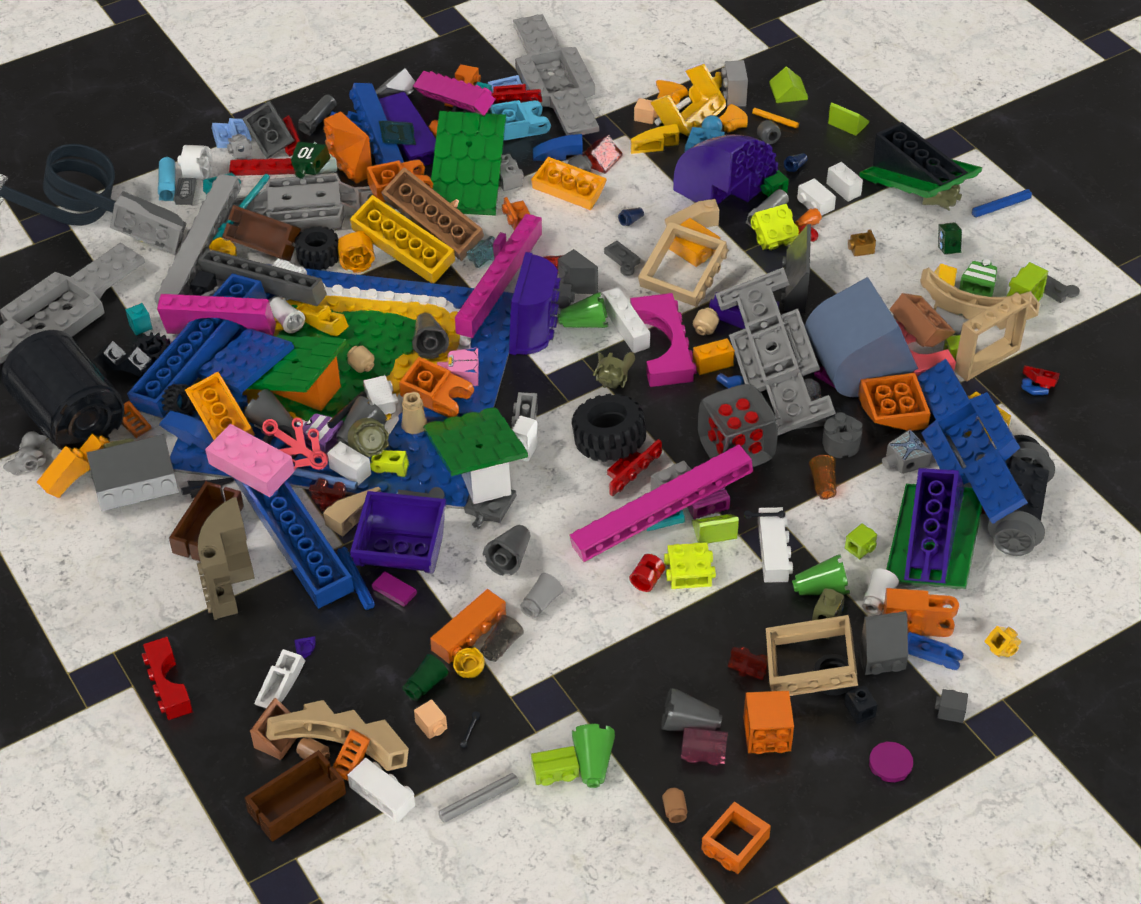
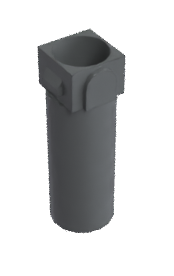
M330 95L323 96L306 115L304 114L299 119L298 130L310 136L315 131V128L336 108V100Z

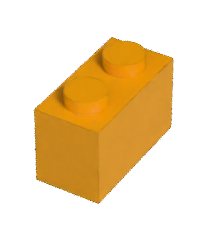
M728 338L693 347V363L696 364V370L699 375L734 366L735 350Z

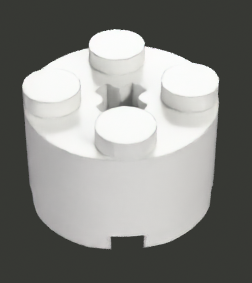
M184 145L181 155L178 156V165L181 166L182 177L208 179L210 177L212 167L209 166L210 161H213L210 148L203 145Z

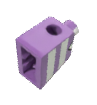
M314 414L308 422L302 420L305 445L312 449V443L308 439V431L312 428L319 431L320 450L327 455L337 444L336 435L343 424V420L332 429L327 426V423L333 417ZM297 422L296 427H300L301 423ZM315 432L310 433V436L314 438L317 436V434Z

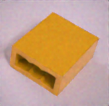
M691 218L680 224L683 227L717 239L721 238ZM677 236L669 250L695 267L704 263L716 251Z

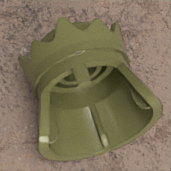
M953 185L949 190L940 191L934 197L924 198L922 205H939V207L950 211L949 206L953 207L957 200H961L962 194L959 193L960 185Z
M598 352L599 363L593 373V376H596V381L602 383L603 388L607 386L616 388L618 385L624 388L628 370L635 362L634 353H627L622 361L612 357L613 353H609L608 357L604 358Z
M362 418L350 427L348 444L362 455L372 457L381 454L389 446V434L385 430V426L378 420Z

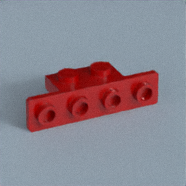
M526 84L493 86V93L491 94L496 99L493 104L520 100V103L528 101L542 102L541 89L526 90Z
M656 440L642 454L636 452L633 455L629 454L625 459L620 458L607 469V475L613 478L609 483V494L611 496L621 492L642 470L647 469L654 459L660 457L662 454L661 440Z

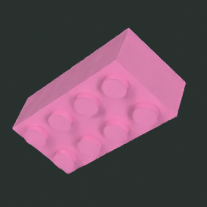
M232 424L205 449L210 465L268 497H271L294 473L293 461L290 455Z

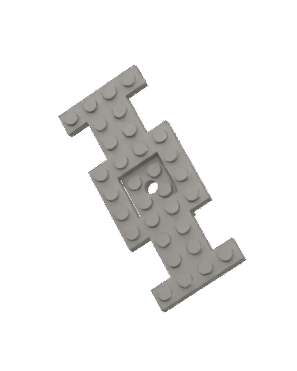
M784 268L715 293L721 311L736 305L739 306L746 329L730 334L729 337L745 384L754 385L760 392L767 390L778 425V435L836 414L829 395L811 401L803 376L818 371L820 368L799 310L796 309L783 315L780 314L773 291L790 285ZM772 345L777 346V347H776L774 350H772V351H769V350H768V348H769L770 346H772Z

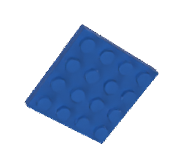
M247 329L236 340L231 341L224 350L218 352L212 360L203 364L197 374L200 379H205L219 372L228 389L242 393L295 347L290 341L253 329Z

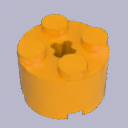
M357 231L339 238L338 254L342 268L353 270L354 273L368 270L375 260L373 243L370 237L363 231Z

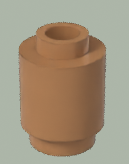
M303 738L298 743L296 752L303 759H306L318 750L327 760L330 757L329 747L312 738Z
M678 788L667 789L662 795L666 817L672 823L682 822L687 818L686 814L688 813L684 792Z

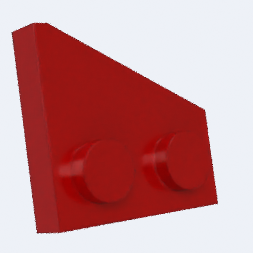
M1026 365L1023 368V373L1035 383H1039V386L1043 388L1055 387L1058 382L1060 373Z

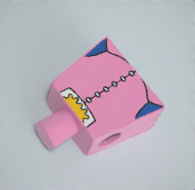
M478 348L450 351L448 353V362H437V365L450 370L451 374L471 382L473 386H478Z

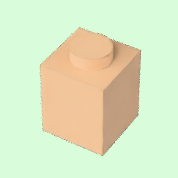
M638 99L634 107V121L648 124L654 123L655 118L659 116L650 103L652 100Z
M433 700L414 710L416 724L429 739L441 735L447 729L446 716Z

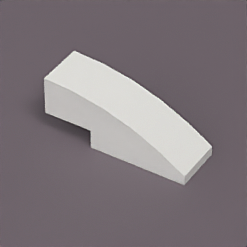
M283 649L276 665L271 666L254 704L266 709L274 698L282 702L296 681L305 663V659L299 654Z

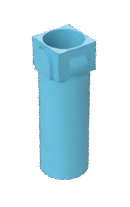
M164 157L159 161L158 194L159 200L174 201L176 163L169 157Z

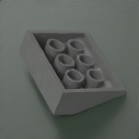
M811 224L805 226L787 249L786 257H783L782 267H786L784 270L790 284L781 288V291H785V293L781 294V303L784 304V311L798 309L799 312H806L810 276Z
M164 434L86 452L101 512L179 492Z

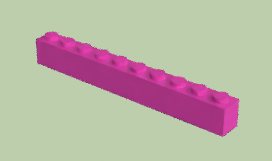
M525 214L455 316L456 334L473 338L522 265L525 252H530L542 235L541 217Z
M740 445L730 448L683 475L677 476L666 484H662L651 492L645 493L636 500L628 502L619 509L611 511L604 517L594 520L587 526L574 531L569 535L572 547L582 561L585 562L753 472L752 459Z

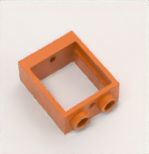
M733 802L703 836L701 850L708 857L719 861L725 869L739 874L769 839L771 825L736 802ZM730 821L754 836L738 856L715 841V838Z

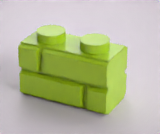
M574 746L531 754V766L536 785L548 786L561 780L570 782L579 777V765Z

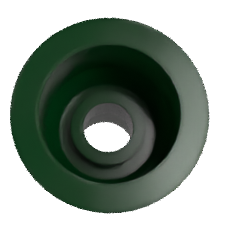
M427 654L420 666L407 679V683L402 687V690L411 700L418 701L421 696L423 697L433 686L449 674L448 669L437 657Z

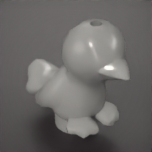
M35 431L26 433L22 438L15 459L8 461L3 468L15 475L19 471L32 472L38 466H43L46 463V458L40 457L44 453L38 449L47 439L46 435H40Z

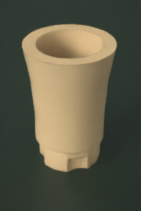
M417 392L406 393L403 396L401 427L409 434H418L424 431L423 426L428 423L424 413L423 401Z

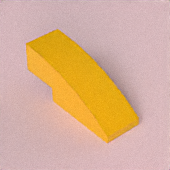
M677 124L657 127L631 139V154L664 151V146L679 145V129Z
M302 302L295 308L305 315L306 323L327 334L337 337L349 327L344 314L331 312L330 307L327 305L319 304L314 306Z

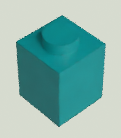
M143 303L125 309L129 325L135 335L153 329L149 312Z

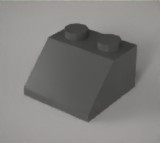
M575 249L558 259V278H561L560 283L572 284V292H575V294L598 293L597 265Z

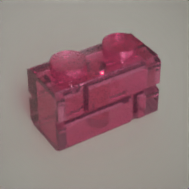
M684 728L681 759H685L690 763L703 761L711 765L725 764L728 732Z

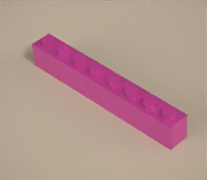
M423 71L413 85L423 96L484 116L496 100L491 95L492 92L485 87L482 89L478 85L474 86L469 82L466 84L462 80L459 82L455 78L444 77L439 73L436 75L432 71L430 73Z

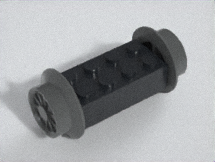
M1033 442L1018 443L1020 449L1006 460L1011 474L1028 503L993 524L990 520L988 522V532L994 539L997 549L1013 556H1022L1030 553L1035 546L1042 542L1045 536V528L1041 522L1047 483L1054 477L1055 464L1049 457L1048 451L1043 446Z

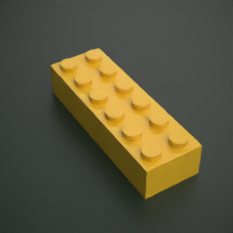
M373 195L350 218L353 231H363L370 237L375 246L430 283L435 284L455 261L454 249Z

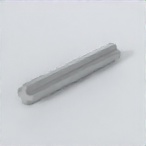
M511 773L439 810L440 819L442 822H447L518 785V778L514 773Z

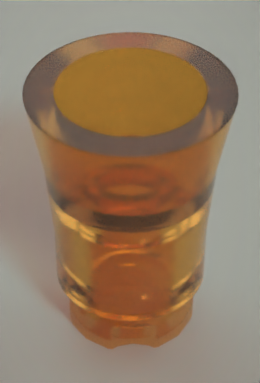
M818 455L809 461L815 490L820 499L823 500L833 498L837 493L836 460L830 455Z

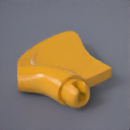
M664 80L656 81V86L659 90L657 98L670 95L674 104L677 105L683 97L688 96L687 88L681 84Z
M730 104L726 112L719 117L724 126V131H727V133L733 132L738 128H747V114L733 104Z

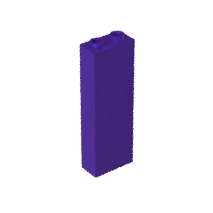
M401 92L380 98L379 101L388 124L408 125L410 127L413 143H397L407 162L421 160L424 166L432 164L434 161L436 138L406 93ZM390 126V129L393 127L397 128L398 134L393 133L394 135H399V140L397 141H407L404 140L402 131L404 127Z

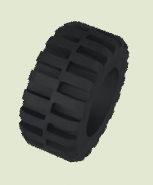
M611 393L604 396L598 395L579 405L573 414L571 423L575 445L579 452L587 458L591 457L592 460L607 462L608 460L618 461L620 458L625 459L629 454L633 455L636 453L637 448L640 449L646 440L643 409L638 402L629 396H622L621 394L611 395Z

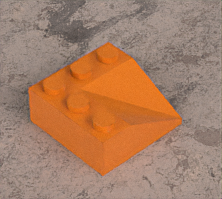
M341 111L325 118V143L329 153L336 158L338 169L342 170L356 184L367 179V167L372 166L369 136Z
M915 373L860 379L858 396L863 409L874 423L907 431L922 430L928 427L931 413Z

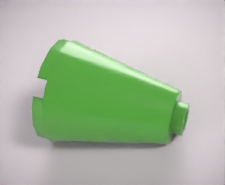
M595 293L561 309L560 314H558L559 324L570 328H607L609 324L608 322L605 323V318H608L603 298H599L602 293Z
M835 555L795 575L796 579L792 580L794 591H799L800 595H821L823 590L827 588L843 595L850 594V590H845V586H848L843 562H838V559H841V555Z
M585 724L577 726L576 731L572 730V740L582 782L587 784L589 788L600 787V784H603L605 781L615 739V731L610 726H606V729H601L599 724Z

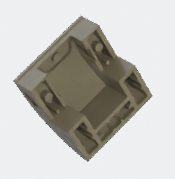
M236 497L224 502L212 512L202 526L198 539V552L201 562L197 563L199 575H203L200 576L202 588H206L203 589L205 601H207L208 614L213 613L214 620L238 614L231 584L255 579L246 542L245 528Z

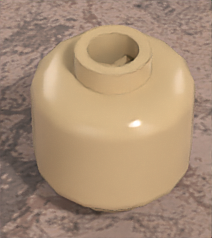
M711 308L699 310L693 320L695 331L703 336L705 334H712L719 323L717 312Z
M354 346L348 352L347 362L358 373L369 372L374 367V355L366 347Z

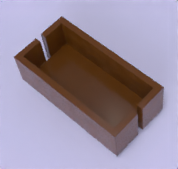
M235 205L232 206L228 220L237 222L239 225L235 226L227 223L222 238L274 257L291 261L295 249L292 245L296 241V236H299L298 233H300L301 228Z
M205 481L169 537L172 553L187 558L191 555L193 560L200 561L198 539L202 526L212 512L222 505L225 500L228 501L236 497L241 512L244 507L241 491L224 487L222 490L221 485Z
M318 750L246 796L245 802L248 813L273 842L345 795L346 789L342 776L333 766H330V762Z

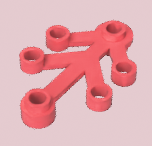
M295 418L292 420V428L295 430L296 440L279 430L275 420L268 419L264 421L262 430L265 435H274L290 446V448L278 450L290 456L302 454L307 457L296 461L292 459L295 464L294 471L305 466H311L316 470H321L327 466L328 456L320 450L319 431L312 428L308 431V439L312 443L313 451H311L305 445L302 419ZM300 422L301 426L295 427L294 423ZM272 426L274 430L269 432L267 427ZM315 432L317 436L312 438L310 433ZM320 458L322 462L316 463L315 459Z

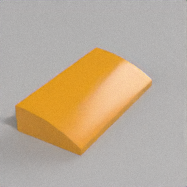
M548 157L531 181L533 189L591 210L598 200L607 179Z
M219 372L185 389L213 440L230 424L252 436L255 435Z

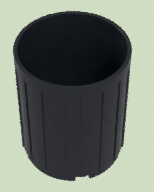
M45 330L35 333L21 341L8 355L2 369L4 387L58 449L62 450L65 446L74 449V447L80 449L91 434L98 437L102 435L110 440L109 434L114 428L116 430L119 429L124 417V404L120 393L69 334L59 330Z

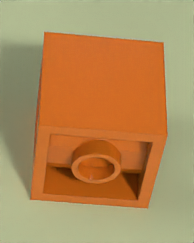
M789 691L747 692L745 695L743 718L748 753H784L791 751L794 722Z

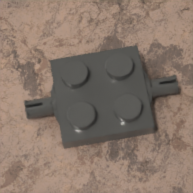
M511 489V495L477 504H473L470 498L464 507V511L466 514L476 517L472 524L473 527L479 529L483 521L500 523L517 496L516 490Z

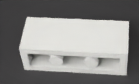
M365 758L348 774L349 787L396 823L415 807L414 792L408 786L404 787L395 776L384 772L376 762L372 763Z

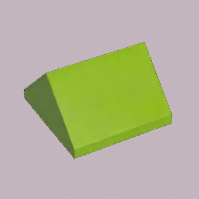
M787 66L769 81L776 103L808 100L801 77Z
M831 103L828 124L855 136L868 125L869 120L860 114Z
M726 514L692 520L698 543H714L737 539L739 524L737 516Z

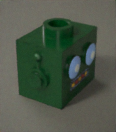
M956 222L938 224V248L944 255L961 253L962 229Z

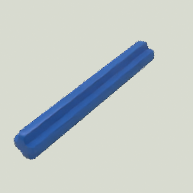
M1026 189L974 207L972 215L977 218L1031 199L1032 192Z
M346 547L338 549L337 555L352 576L354 589L364 609L374 608V600Z

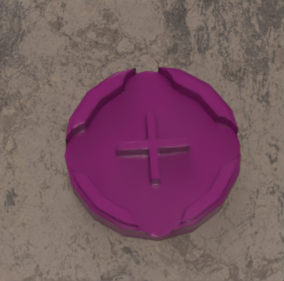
M884 742L873 748L869 757V767L875 776L881 777V780L895 783L903 781L911 773L913 757L905 746L896 742Z

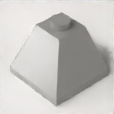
M404 68L384 82L375 92L378 98H384L401 92L409 95L414 91L413 85L415 80Z

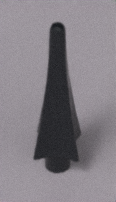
M230 477L215 480L187 481L188 486L181 488L182 495L190 494L193 499L205 481L222 486L233 482L234 479Z

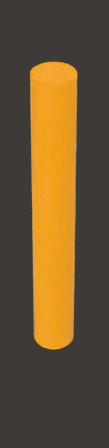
M754 108L752 114L795 129L799 126L798 122Z

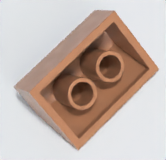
M902 293L889 309L894 314V319L905 326L904 329L916 338V342L922 347H934L955 333L951 326L922 296Z

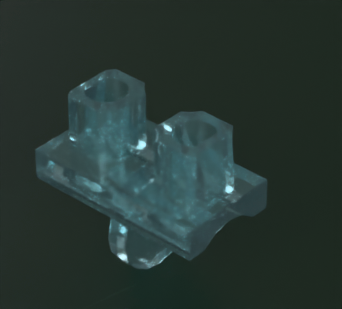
M493 236L486 240H481L478 243V247L467 252L469 261H473L476 268H480L488 260H494L493 242L495 238Z

